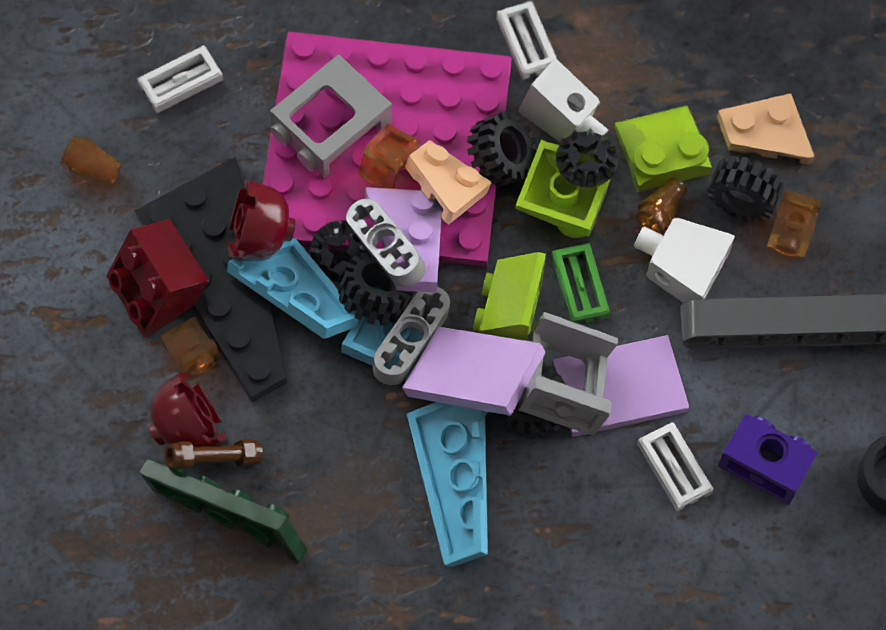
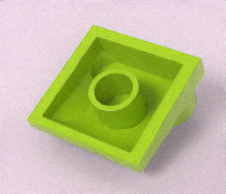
M688 106L615 123L614 127L637 192L711 173L712 166L708 158V143L699 134Z
M541 140L515 209L557 225L559 230L568 237L581 238L589 236L595 225L610 180L592 188L571 184L562 177L556 165V151L559 145ZM580 153L579 166L588 160L595 162L594 157Z

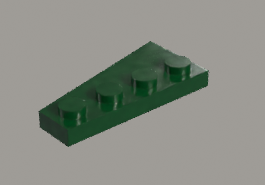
M149 459L145 462L140 475L153 491L197 513L205 507V512L219 524L233 530L237 523L246 533L254 537L255 542L268 548L272 542L280 544L288 552V558L301 563L308 549L289 521V514L280 507L267 504L265 508L254 503L250 496L239 490L233 489L231 493L219 489L220 487L217 483L205 476L198 475L195 479L185 475L186 473L183 469L168 468L165 461L162 465Z

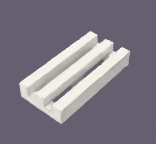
M530 1L497 11V21L522 80L530 78L532 73L540 75L557 58L533 2ZM522 13H526L545 57L543 60H540L520 15ZM509 17H512L514 21V24L523 42L525 50L531 61L530 64H527V61L521 50L519 42L508 19Z
M202 46L137 78L141 90H144L146 98L151 102L157 114L223 81V76L206 47ZM203 60L205 62L204 64L188 72L183 71ZM180 71H183V72H181V73H179V74L173 76V79H172V80L167 81V82H165V83H163V84H161V85H159V86H157V87H155V88H152V87H151L152 85H154V84H156V83H158V82H160V81H162V80H164V79H166V78H168V77H170V76H172V75H174V74H176V73H178V72H180Z
M674 422L638 439L637 445L677 512L684 509L688 504L692 505L698 502L699 498L707 497L713 493V487ZM668 435L699 488L695 490L692 488L664 441V436ZM650 443H655L656 447L658 448L659 452L661 453L662 457L667 463L669 469L671 470L672 474L674 475L675 479L677 480L678 484L685 494L684 496H681L680 492L678 491L677 487L675 486L674 482L672 481L671 477L669 476L664 465L662 464L661 460L659 459L658 455L656 454L655 450L653 449Z

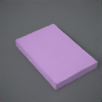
M438 327L402 388L407 397L511 416L541 362L545 351L541 343Z
M668 335L616 346L608 356L603 398L612 401L611 414L597 432L688 412L689 404ZM571 356L553 359L552 367L561 375L566 385L583 391L586 368L584 362ZM569 428L572 437L586 435V433Z

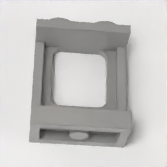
M338 54L270 110L271 132L283 146L289 144L297 152L298 159L309 171L315 169L325 179L330 174L329 163L373 126L382 131L392 122V103ZM329 89L354 111L355 115L324 142L315 143L291 121L290 117L319 92Z
M544 312L529 333L528 341L541 343L544 349L548 348L583 361L586 366L583 391L542 377V358L520 398L519 411L594 436L611 414L612 401L603 397L607 358L617 346L618 338Z

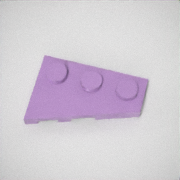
M365 187V199H373L382 207L418 251L426 267L425 274L418 283L409 287H400L395 284L396 290L437 293L442 206L436 198L428 200L421 190ZM386 236L382 238L383 247H389L395 237ZM402 256L396 259L399 267L403 269L409 267Z

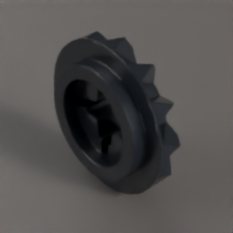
M591 128L586 132L574 130L570 136L565 139L562 138L556 151V165L562 177L571 184L584 188L597 187L610 180L617 169L619 160L616 145H613L608 140L606 133L600 135L594 133ZM596 149L594 154L595 162L588 160L579 166L580 151L586 154L589 150Z
M336 220L323 225L314 235L310 247L311 258L329 279L341 283L348 262L350 263L351 258L343 257L340 262L337 261L336 265H334L333 257L335 252L331 249L332 245L339 247L349 238L351 241L348 244L347 253L352 256L351 258L355 255L359 258L360 254L367 252L370 258L372 256L354 234L347 220Z

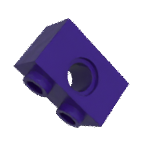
M745 413L726 446L718 466L790 505L818 452L813 450L811 445L803 438L794 435L789 437L776 430L773 423L760 416L752 417ZM771 450L778 456L779 460L769 462L761 456L760 451Z

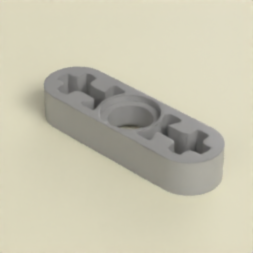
M361 199L351 205L346 214L348 224L390 279L400 287H409L418 283L425 274V264L415 247L382 207L373 199ZM366 216L371 218L375 223V225L371 229L366 224V222L362 220ZM386 236L395 237L389 247L384 249L376 248L377 243ZM402 256L409 267L406 269L399 267L396 259Z
M437 287V293L417 292L375 352L373 373L381 383L396 385L403 382L421 357L437 328L441 327L447 319L450 298L443 289ZM432 302L437 303L438 308L433 307L427 315V320L422 318L425 305L429 306ZM406 328H415L422 333L423 338L417 342H408L402 338L400 333ZM397 350L401 352L398 366L394 365L391 369L384 367L385 362L390 363L393 360Z

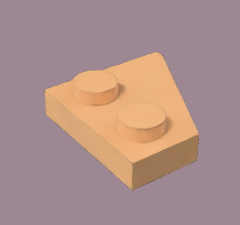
M791 94L719 110L717 119L728 150L746 154L755 152L763 157L776 159L778 155L800 159V164L805 165L813 162L814 154Z
M430 140L410 154L405 165L412 178L421 185V190L428 200L436 198L443 207L441 218L447 224L453 222L484 197L492 183L480 175L476 169L467 166L449 154L445 148L436 145Z

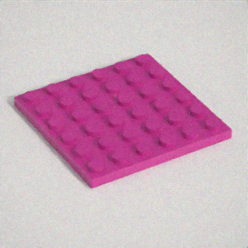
M288 32L276 105L338 54L392 103V122L382 131L373 126L329 163L330 174L325 179L315 169L313 171L306 169L298 159L297 152L289 144L286 146L280 144L271 132L263 184L274 188L286 199L289 206V217L295 219V230L292 238H296L302 247L310 248L314 235L323 225L336 220H347L346 214L351 205L361 199H365V187L421 190V185L412 178L405 165L409 155L429 140L445 148L449 154L467 166L472 167L470 162L474 161L475 158L474 155H468L467 152L468 148L473 147L472 144L467 143L468 136L472 135L470 129L476 125V122L506 111L512 57ZM324 89L296 111L290 119L312 141L322 143L353 118L355 113L331 90ZM475 167V168H474V169H476V170L479 172V170H480L479 167ZM495 184L490 186L484 197L450 224L441 219L439 262L487 268L496 195ZM368 216L362 219L370 229L374 226V221ZM348 238L339 247L332 245L331 249L347 252L348 244L351 240ZM381 240L377 243L376 248L384 249Z

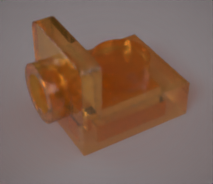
M387 124L365 146L358 175L380 188L393 189L399 172L406 165L409 155L419 148L421 141Z
M195 316L160 336L162 344L180 372H187L191 376L194 374L195 376H200L210 371L215 366V363L220 360L217 345L213 339L209 340Z

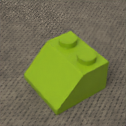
M536 252L497 260L494 274L486 273L482 295L488 296L485 309L479 307L477 309L473 331L481 334L528 341L542 285L545 253Z

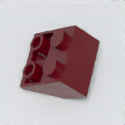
M171 219L130 229L106 275L111 289L118 294L128 311L130 320L137 325L143 337L151 336L196 304L209 282V279Z

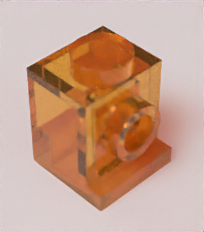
M785 190L767 246L775 248L777 252L786 256L798 255L804 257L810 244L823 201Z

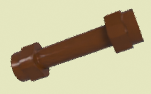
M252 439L239 440L234 445L193 447L190 441L169 443L164 451L166 466L175 469H188L194 463L235 462L237 467L259 465L263 458L261 443Z

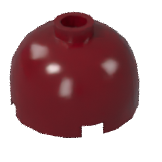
M245 180L246 189L240 188L232 211L229 230H234L236 240L235 242L228 241V256L244 261L259 262L270 259L281 249L284 241L290 242L292 240L295 230V219L289 217L288 203L277 190L262 183Z
M181 372L159 387L154 395L150 408L153 421L149 425L151 435L160 446L190 441L193 447L218 446L226 438L225 431L218 434L214 423H220L221 418L200 384L196 383L190 386L185 381V379L191 376L187 372Z

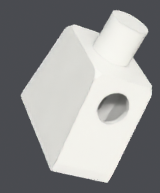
M554 59L531 84L518 111L522 116L560 143L562 138H567L574 130L586 132L591 128L594 133L600 135L608 132L605 126L592 117L600 103L599 99L557 59Z
M674 218L664 236L644 226L635 241L634 248L652 256L647 277L685 303L690 300L706 298L730 253L735 236L680 218Z

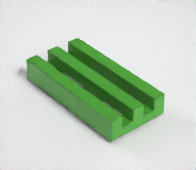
M590 243L552 251L551 258L569 321L579 324L580 321H586V323L594 322V318L601 317V320L609 318V307ZM576 255H583L598 306L596 308H591ZM563 258H568L583 311H577Z

